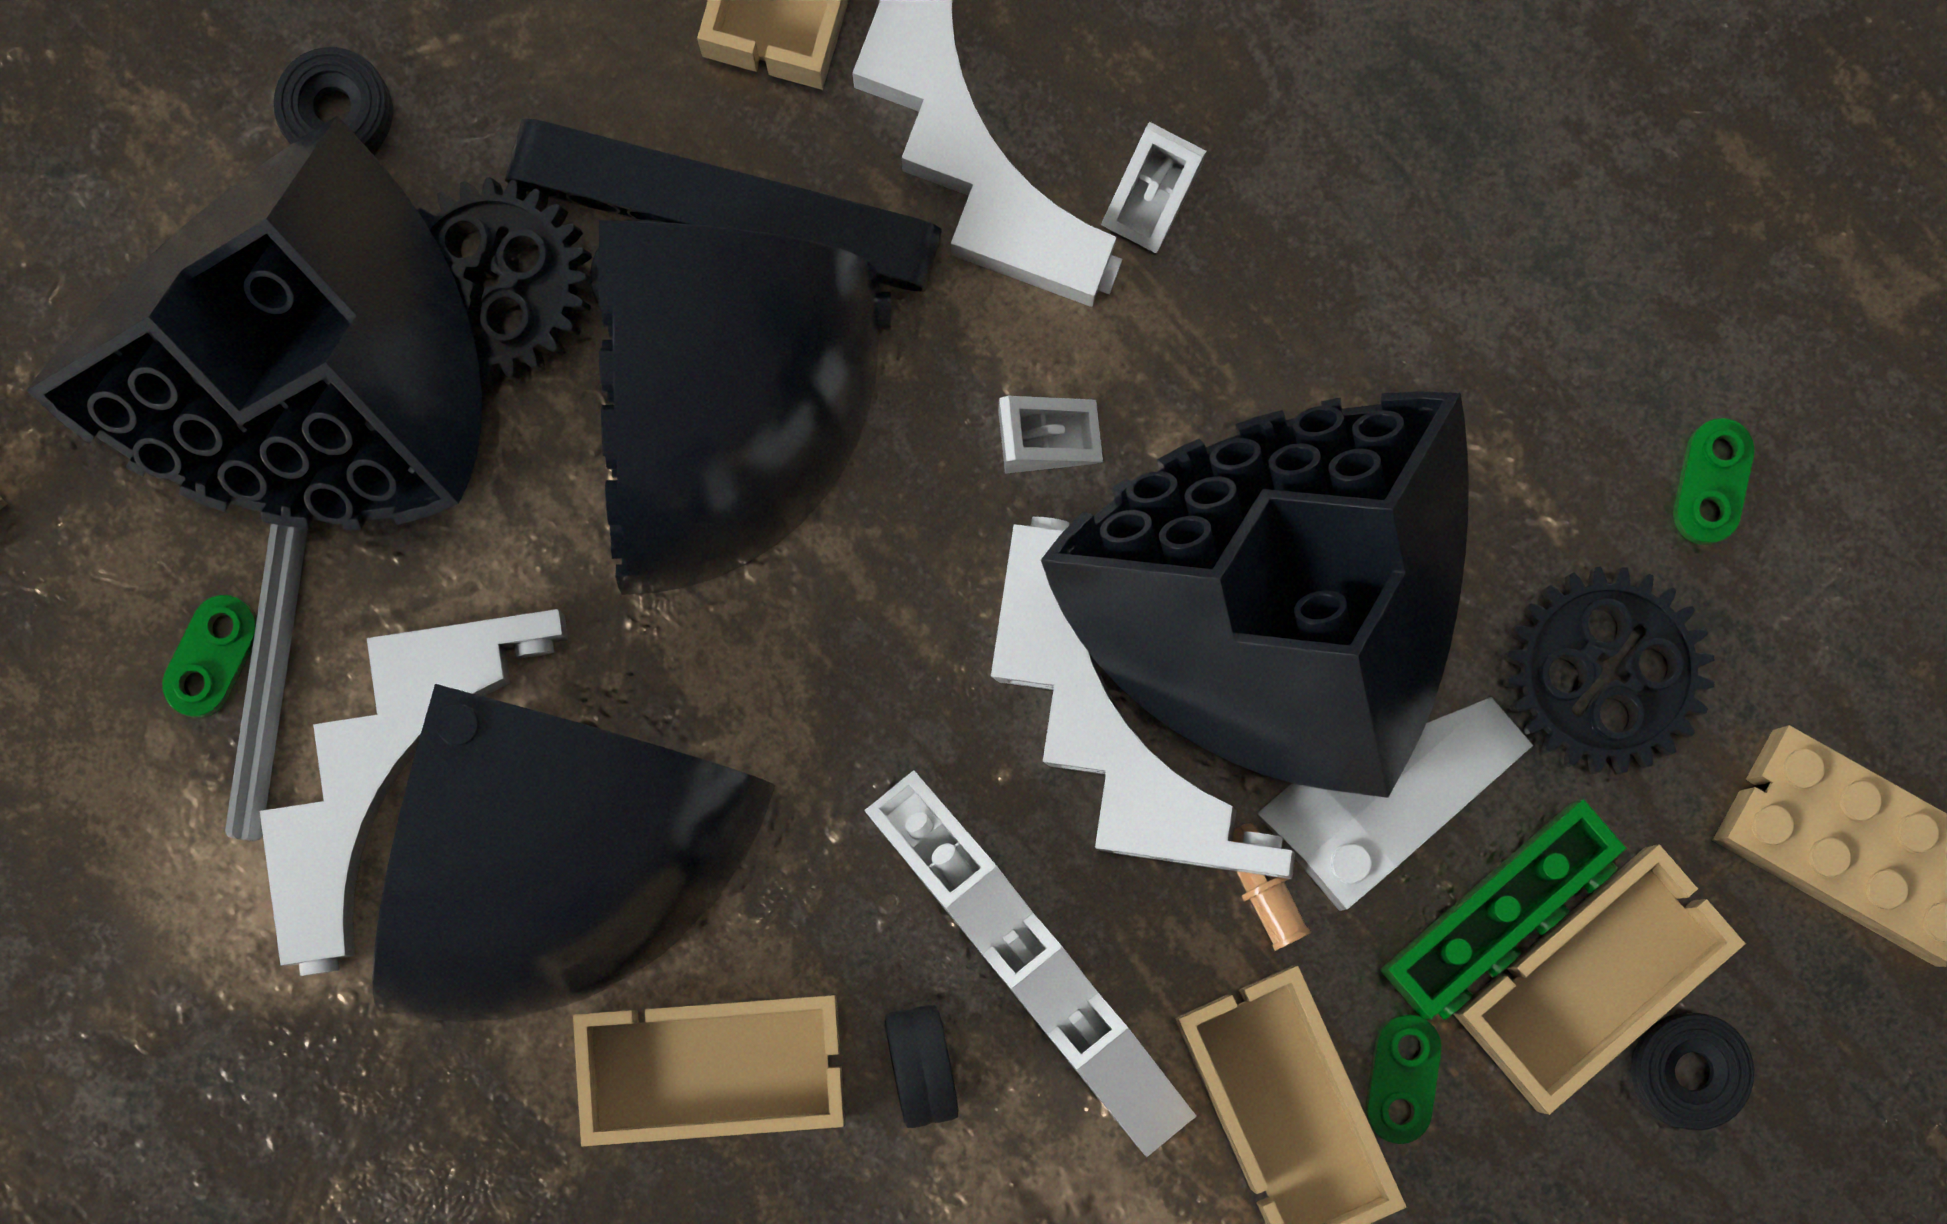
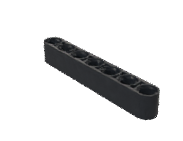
M525 118L521 120L505 177V182L508 184L511 180H516L524 185L528 192H532L536 188L550 198L634 220H657L666 223L750 230L825 244L853 253L870 262L878 272L880 284L914 292H925L927 289L942 229L935 224L915 217L537 119Z

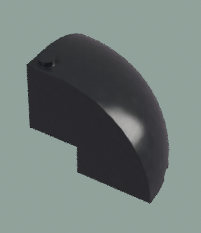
M338 116L294 142L250 172L172 235L91 313L61 346L26 390L56 419L90 444L96 436L130 458L125 468L142 477L145 473H148L156 478L169 479L181 485L179 495L211 508L225 512L231 503L247 509L260 511L262 522L309 529L313 520L333 524L341 523L344 530H362L366 521L393 518L396 524L399 525L429 517L459 504L470 481L477 458L482 421L481 379L476 346L466 308L454 276L435 238L403 189Z
M599 220L598 307H602L603 327H608L609 338H613V340H602L599 350V371L602 394L607 393L608 404H614L601 406L602 454L605 456L606 468L612 471L613 478H617V480H606L607 522L610 525L612 559L622 558V563L616 564L615 577L622 595L659 593L685 588L720 577L759 557L776 546L801 525L825 499L843 473L856 448L870 410L876 382L879 330H891V292H879L878 272L867 260L845 250L813 241L771 233L705 225Z
M1425 391L1382 393L1381 404L1342 408L1341 398L1321 401L1322 406L1309 408L1293 419L1286 420L1283 410L1237 423L1235 426L1238 435L1208 447L1199 438L1157 459L1159 471L1142 474L1132 481L1124 479L1111 488L1114 495L1113 501L1095 515L1083 511L1060 534L1042 557L1041 563L1053 595L1063 615L1084 647L1123 691L1172 730L1234 764L1269 777L1320 789L1389 798L1422 735L1433 708L1445 670L1457 619L1466 555L1469 500L1468 450L1461 393Z
M435 684L408 778L382 893L372 974L373 997L377 1009L383 1012L423 1020L451 1022L508 1020L547 1011L559 1006L563 1007L589 998L607 989L608 986L626 978L665 953L719 899L720 893L742 860H745L762 826L776 785L753 775L662 746Z

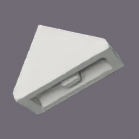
M1149 122L1101 225L1157 253L1201 170L1206 151Z
M1026 396L999 398L998 413L1005 474L1103 462L1096 400Z

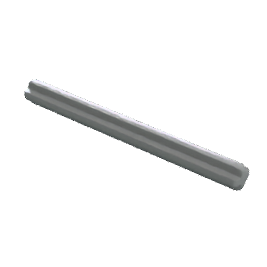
M271 524L225 828L226 835L233 839L257 841L260 840L263 834L260 811L266 810L308 530L306 528Z

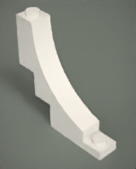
M880 0L853 70L854 88L919 111L902 155V171L968 195L951 241V255L1090 307L1093 306L1098 291L1110 295L1123 260L1112 255L1116 237L1084 223L1049 200L1033 187L1009 162L990 136L973 104L962 75L954 40L952 0Z
M1032 517L1031 526L1014 524L991 677L999 683L1053 690L1043 762L1050 767L1106 775L1095 848L1102 852L1292 879L1296 854L1292 850L1281 849L1283 837L1256 832H1244L1243 843L1232 842L1237 810L1233 806L1201 791L1173 772L1152 753L1133 731L1113 701L1095 659L1078 639L1063 615L1049 586L1041 563L1042 557L1060 534L1070 525V522L1048 517Z
M559 609L367 638L377 715L313 724L324 801L260 811L280 965H299L300 976L339 971L338 958L355 956L353 910L355 885L361 855L371 825L387 792L405 765L416 753L434 685L439 684L472 694L486 696L510 684L506 656L507 649L515 648L516 658L536 657L554 653L553 642L568 640L565 615Z
M914 770L864 810L1146 1157L1196 1117V1114L1135 1035L1097 992L1062 945L1032 912L997 865Z

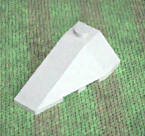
M1490 697L1426 723L1422 735L1389 798L1332 791L1292 783L1256 814L1275 836L1283 837V846L1296 854L1295 860L1339 911L1347 910L1526 753L1533 744L1495 700Z

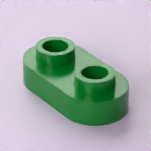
M1727 418L1710 420L1694 431L1687 444L1673 517L1681 535L1698 545H1712L1726 539L1736 530L1741 519L1754 458V443L1748 430L1737 421ZM1716 439H1724L1731 444L1733 454L1730 460H1721L1716 457L1713 452V443ZM1703 500H1711L1718 505L1720 516L1716 522H1709L1701 516L1700 504Z
M218 595L204 601L195 611L163 676L162 688L165 699L177 712L194 718H203L215 714L226 704L253 647L257 615L244 601L229 595ZM223 615L230 616L233 621L232 632L225 638H217L213 633L215 620ZM200 673L204 678V688L198 695L189 696L184 689V682L190 674Z
M1415 1015L1393 1017L1381 1026L1375 1038L1365 1115L1372 1131L1378 1137L1395 1144H1406L1420 1138L1428 1129L1432 1119L1442 1045L1435 1027L1422 1017ZM1406 1035L1415 1036L1421 1045L1420 1053L1412 1060L1404 1059L1398 1051V1044ZM1398 1099L1406 1100L1411 1106V1116L1402 1124L1394 1123L1389 1116L1390 1105Z

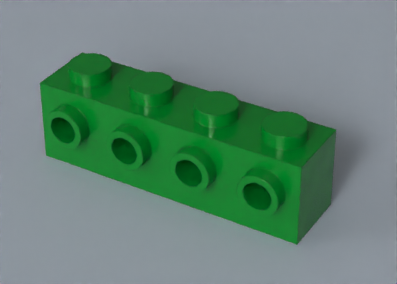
M1584 799L1571 802L1379 970L1420 1017L1432 1019L1439 1014L1443 1020H1446L1471 999L1473 994L1469 991L1468 987L1487 971L1493 978L1520 956L1522 952L1516 945L1535 929L1540 935H1543L1561 921L1570 911L1564 903L1577 891L1584 887L1588 893H1591L1618 870V867L1612 861L1627 848Z

